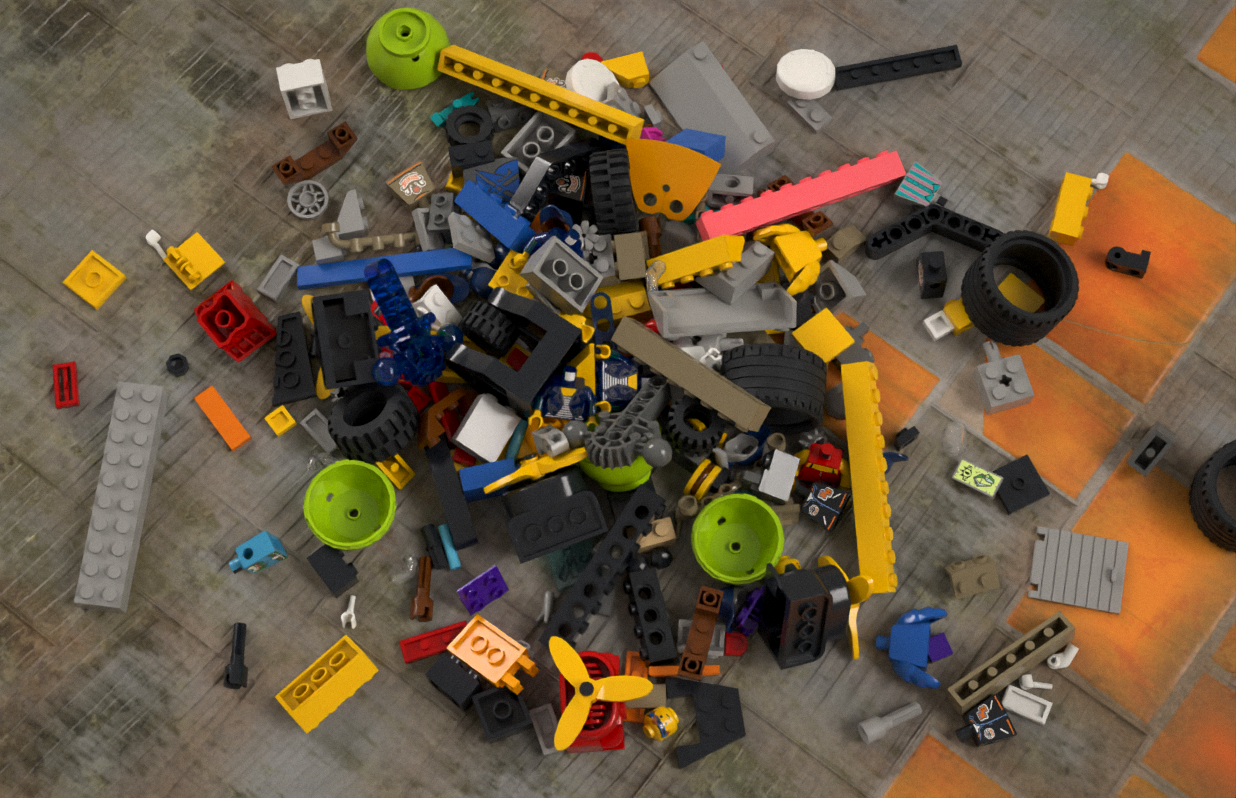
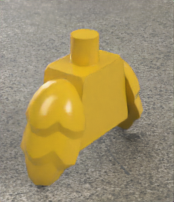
M790 224L768 225L754 232L753 239L770 246V249L775 252L774 256L789 282H792L786 292L794 296L804 292L816 282L821 268L819 263L822 258L821 252L827 250V243L824 238L813 240L808 231H800V229Z

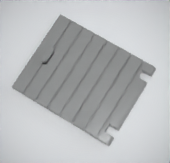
M1038 526L1036 534L1043 535L1044 540H1035L1029 583L1037 585V591L1028 590V598L1119 615L1129 543Z

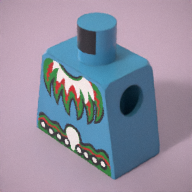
M265 530L235 549L238 557L229 561V566L234 574L244 569L251 573H257L288 558L279 537Z

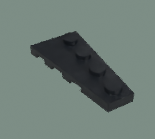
M298 311L278 316L277 355L275 356L276 370L273 382L274 397H272L273 407L318 397L302 314Z

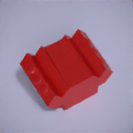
M233 280L194 308L195 315L198 317L197 322L219 349H224L238 363L277 334L276 328L268 322L267 317L259 311L251 298L243 292L242 287Z

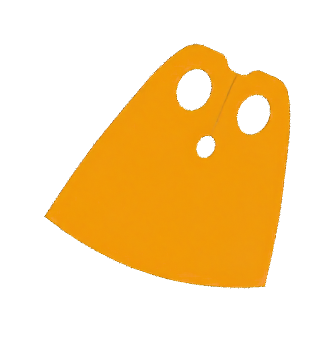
M626 139L631 186L638 208L650 214L663 213L668 219L675 221L686 219L709 189L721 164L699 152L680 145L649 139ZM663 185H669L670 190L668 192L663 191ZM646 193H652L656 196L657 202L655 205L648 206L644 203L643 197ZM671 201H680L683 204V210L680 213L672 212L670 210Z

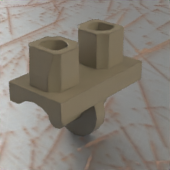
M789 497L788 502L782 503L781 506H773L771 501L762 499L778 516L782 528L792 526V523H799L800 508L799 504H795L793 497Z

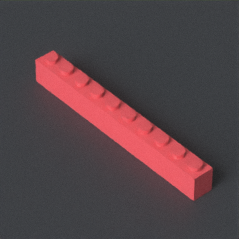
M886 150L877 154L876 158L869 159V157L860 159L856 165L851 166L848 163L837 168L838 171L831 173V170L820 173L819 177L814 179L811 176L799 181L800 184L793 186L792 183L781 186L779 191L773 192L768 190L761 193L760 197L753 199V196L747 197L740 201L741 204L734 206L733 203L722 206L720 211H706L701 214V218L696 222V226L702 241L721 235L740 236L895 183L906 176V172L897 151L889 153Z

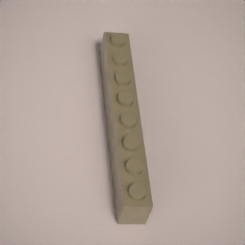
M623 316L611 339L618 344V350L626 354H633L635 361L643 365L648 364L651 366L650 371L659 376L663 374L667 377L666 381L673 386L679 387L680 385L684 388L683 392L692 398L698 397L701 399L700 404L711 410L714 408L719 411L717 415L727 421L733 420L736 422L735 427L746 433L748 430L758 432L771 409L770 406L636 319Z

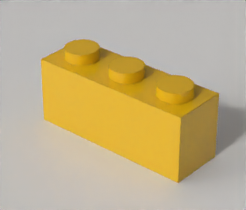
M1068 172L1065 173L1061 182L1048 238L1072 246L1077 239H1081L1084 230L1081 222L1082 219H1086L1089 207L1085 206L1086 201L1091 199L1093 187H1090L1091 178Z

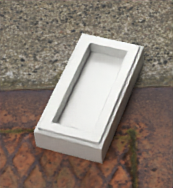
M1010 684L1007 686L1001 700L1005 710L1042 726L1045 724L1053 704Z

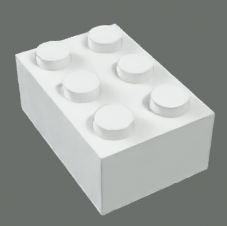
M307 59L297 64L287 63L276 68L281 94L290 119L333 111L320 59Z

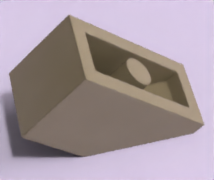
M850 225L840 229L826 241L827 250L821 253L828 261L833 260L838 265H841L861 248L868 239L854 225Z

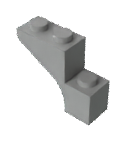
M356 189L347 192L337 220L340 225V232H336V235L340 240L365 238V229H369L367 217H362L361 210L365 209L362 196H357ZM327 235L323 238L312 240L317 264L345 261L344 255H347V249L333 246Z

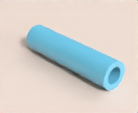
M523 419L519 421L513 432L505 459L513 458L514 464L528 426V422Z
M440 525L438 530L450 570H458L461 568V563L449 525Z

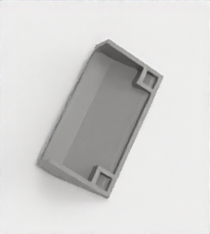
M704 41L685 51L649 82L650 87L682 131L687 128L726 136L724 157L718 161L721 166L717 173L735 175L774 151L775 140Z
M778 282L755 283L731 305L704 287L648 292V299L658 332L667 340H677L679 337L770 329L787 331L789 328L796 327L797 301Z

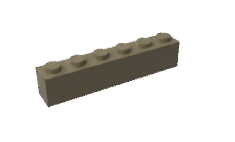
M1061 611L1057 612L947 689V700L963 717L1074 640L1075 627Z

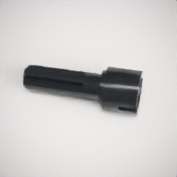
M238 622L234 624L230 664L225 666L223 686L229 689H240L241 685L244 688L247 687L248 667L244 665L247 627L245 623Z

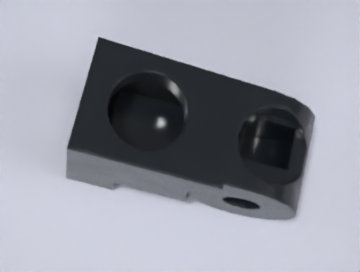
M1112 247L1105 258V265L1112 271L1142 279L1147 271L1151 252L1142 250L1139 255L1126 252L1121 247Z

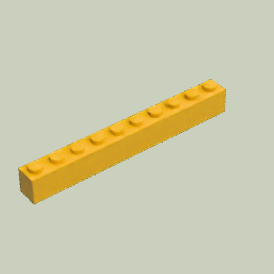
M451 45L441 50L437 68L440 72L626 146V139H640L644 119L459 46Z
M868 361L842 364L841 374L860 575H868L872 578L874 583L872 594L896 592L895 587L898 585V579L893 567L896 557L891 546L893 530L889 525L891 507L887 504L889 485L885 481L884 472L887 470V463L882 451L885 441L880 430L883 419L878 408L880 392L876 387L878 370L874 363Z

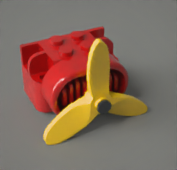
M552 636L549 640V649L560 671L559 684L562 715L554 738L557 751L566 749L570 754L625 750L623 720L627 719L625 701L647 696L653 690V684L642 677L620 676L619 655L615 656L611 653H598L596 651L576 653L565 640Z

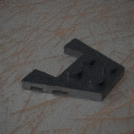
M665 677L668 699L693 697L700 740L698 744L676 747L679 769H683L695 761L746 736L738 688Z

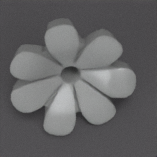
M582 221L581 226L575 224L572 227L575 234H572L571 238L574 237L573 240L578 239L576 242L578 245H575L577 249L580 250L585 245L587 250H591L593 248L592 241L598 242L599 236L594 234L598 230L596 225L589 227L588 221Z

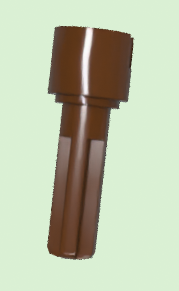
M649 216L638 221L640 231L647 232L650 259L661 256L659 238L662 236V229L659 217Z
M421 556L419 558L416 596L410 602L409 618L414 620L418 616L419 622H429L433 618L434 601L430 598L432 560L428 556Z

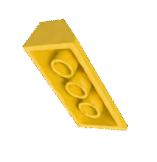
M721 235L646 260L652 286L661 287L662 290L675 287L674 283L676 282L688 283L694 281L695 276L706 277L714 274L713 270L720 269V271L733 268L732 264L741 260L745 241L744 236Z
M634 278L623 281L621 284L597 288L584 311L575 315L585 317L587 320L584 324L592 326L595 329L593 334L617 328L623 316L636 319L637 321L651 318V309L641 278ZM561 311V312L559 313V315H563V316H564V314H566V313L563 312V311Z
M345 635L279 692L275 698L307 734L312 729H315L324 718L333 713L347 698L354 695L356 690L365 682L371 680L379 670L367 655Z

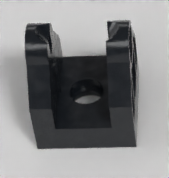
M495 287L488 296L486 303L500 310L514 322L521 334L519 339L529 348L533 349L531 355L520 370L516 372L498 359L456 342L447 351L442 360L450 370L461 377L478 393L493 395L498 399L497 403L503 407H511L517 412L516 415L528 422V418L533 415L538 396L544 397L541 410L548 409V404L546 403L553 404L555 399H550L558 394L559 387L563 386V377L561 376L567 372V364L583 350L582 330L535 300L511 293L501 287Z

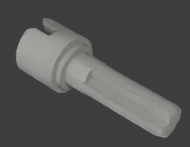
M913 702L881 718L874 715L858 723V732L865 744L869 745L885 737L887 730L921 715V706L917 702Z

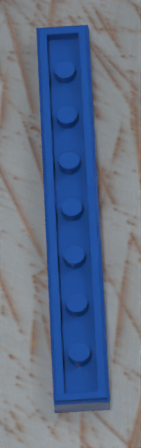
M455 248L302 266L297 267V287L299 290L473 269L472 255Z

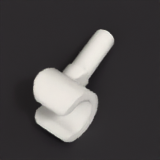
M1098 173L1096 179L1091 178V185L1098 189H1104L1107 186L1109 176L1105 173Z
M151 230L146 235L147 243L154 247L162 259H164L167 255L157 243L161 237L154 230Z
M353 595L350 596L347 612L341 615L343 628H345L347 622H351L352 629L356 627L354 614L356 597Z
M1031 674L1022 675L1018 678L1020 687L1023 690L1032 688L1052 690L1053 687L1049 683L1033 682Z

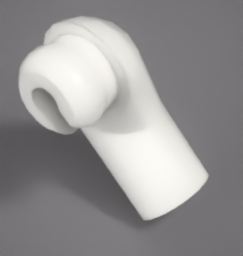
M1069 643L1064 652L1052 654L1048 657V666L1052 669L1068 667L1079 648Z

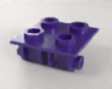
M494 565L456 591L460 596V601L471 616L481 611L495 599L502 597L509 589L498 567Z
M764 585L759 589L756 587L754 591L749 593L745 600V603L748 605L739 610L733 620L736 623L733 630L740 627L742 629L740 633L746 637L749 634H753L758 625L756 622H759V618L751 613V611L760 616L761 594Z

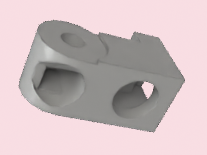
M550 424L532 432L537 452L540 455L547 453L550 457H554L569 450V443L564 433Z

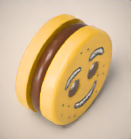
M709 459L703 460L690 477L683 493L695 497L697 503H700L709 493L711 484L722 471V468L715 466Z

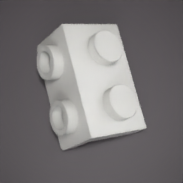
M437 285L431 286L419 301L413 302L410 305L415 316L420 319L428 330L451 334L463 319Z

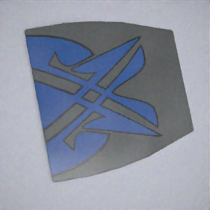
M518 157L495 159V162L463 170L464 185L468 179L475 183L481 181L489 187L488 192H494L503 199L502 204H509L520 185Z

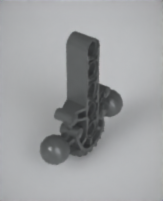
M664 375L651 377L622 413L610 414L609 411H601L598 414L600 425L595 427L594 432H591L587 424L580 420H571L565 424L562 432L567 438L569 448L584 447L590 462L594 463L595 467L601 466L602 469L610 467L611 470L616 467L622 469L626 465L631 467V463L636 460L638 455L643 456L646 463L654 468L663 467L668 464L672 458V448L668 441L661 438L659 423L655 421L672 400L670 383L666 381L667 377Z

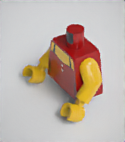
M811 443L808 449H804L794 455L800 458L795 475L797 479L810 482L822 479L851 488L850 464L847 459L843 458V451L841 449L834 448L830 443L822 445ZM795 478L790 493L795 490Z

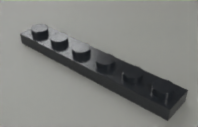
M952 45L835 67L834 84L836 91L961 68L962 61L958 46Z

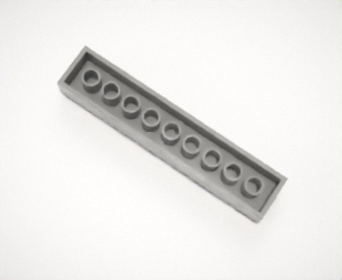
M118 381L74 603L82 609L126 614L168 400V393L162 386Z

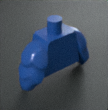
M926 607L920 610H910L899 618L896 625L892 626L891 637L877 636L876 649L889 651V661L892 663L895 673L903 681L913 683L920 688L938 689L941 685L937 679L926 672L931 634L930 624L947 617L948 614L945 609Z

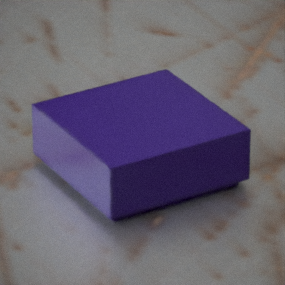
M944 632L930 638L928 658L931 664L953 655Z

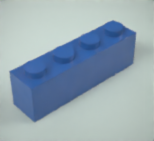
M468 179L454 202L507 248L521 254L535 234V231L529 226L531 223L526 218L515 215L517 211L510 205L502 204L503 199L494 192H488L489 187L481 181L475 183Z

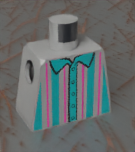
M914 162L895 192L892 203L917 212L931 204L945 208L949 199L938 194L943 183L919 163Z

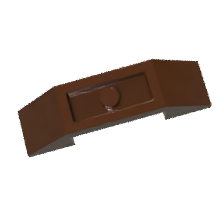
M345 121L328 131V141L294 161L289 155L271 166L283 185L309 180L342 160L358 140L347 122Z
M784 175L768 184L767 187L769 190L776 192L783 185L792 183L794 186L795 184ZM821 210L816 213L810 211L787 219L800 231H808L812 237L833 226V222Z
M458 388L423 413L418 419V449L422 450L427 445L429 448H432L441 441L439 436L445 432V429L438 420L445 415L443 412L446 409L448 412H451L457 407L463 417H465L476 397L481 394Z
M701 585L691 628L677 673L678 676L701 681L724 591Z

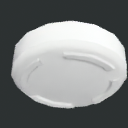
M808 49L790 51L777 64L776 81L780 89L792 97L807 100L816 99L830 92L833 87L835 67L832 61L823 53Z
M592 59L578 61L567 72L565 80L568 90L598 102H603L607 99L609 84L616 82L619 85L614 74L605 65Z

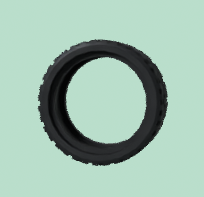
M1028 230L1008 231L1006 234L1003 233L996 237L968 268L961 285L962 304L974 326L982 334H985L995 342L1014 347L1032 345L1043 339L1072 310L1078 299L1079 292L1078 274L1074 263H1072L1065 250L1045 235ZM1010 265L1027 273L1037 283L1043 293L1045 312L1031 313L1024 311L1007 300L998 289L994 280V266Z
M755 343L735 347L722 357L720 375L771 407L762 425L771 430V434L781 433L783 435L805 433L814 430L822 423L827 364L817 354L790 345ZM725 420L727 424L735 427L736 422Z
M1233 440L1218 449L1197 471L1198 473L1194 476L1190 486L1192 489L1189 491V505H1191L1190 511L1193 515V520L1197 523V527L1203 532V535L1207 536L1218 547H1223L1227 551H1234L1236 553V520L1225 511L1217 494V479L1220 470L1226 466L1236 465V440Z

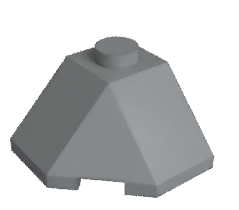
M829 260L820 268L819 277L815 285L814 304L811 305L817 314L827 307L835 317L852 308L866 296V293L854 275L833 260Z

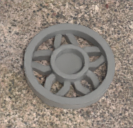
M304 180L295 184L290 189L287 203L290 211L297 218L312 220L321 217L326 211L329 197L323 185L313 180ZM304 186L302 189V193H294L297 189ZM313 186L318 187L322 191H316L314 193ZM291 201L298 204L296 210L292 207ZM324 201L322 208H320V205L318 203H322ZM316 207L318 212H315L312 208ZM308 209H309L310 213H312V214H310V215H305V214L307 213Z

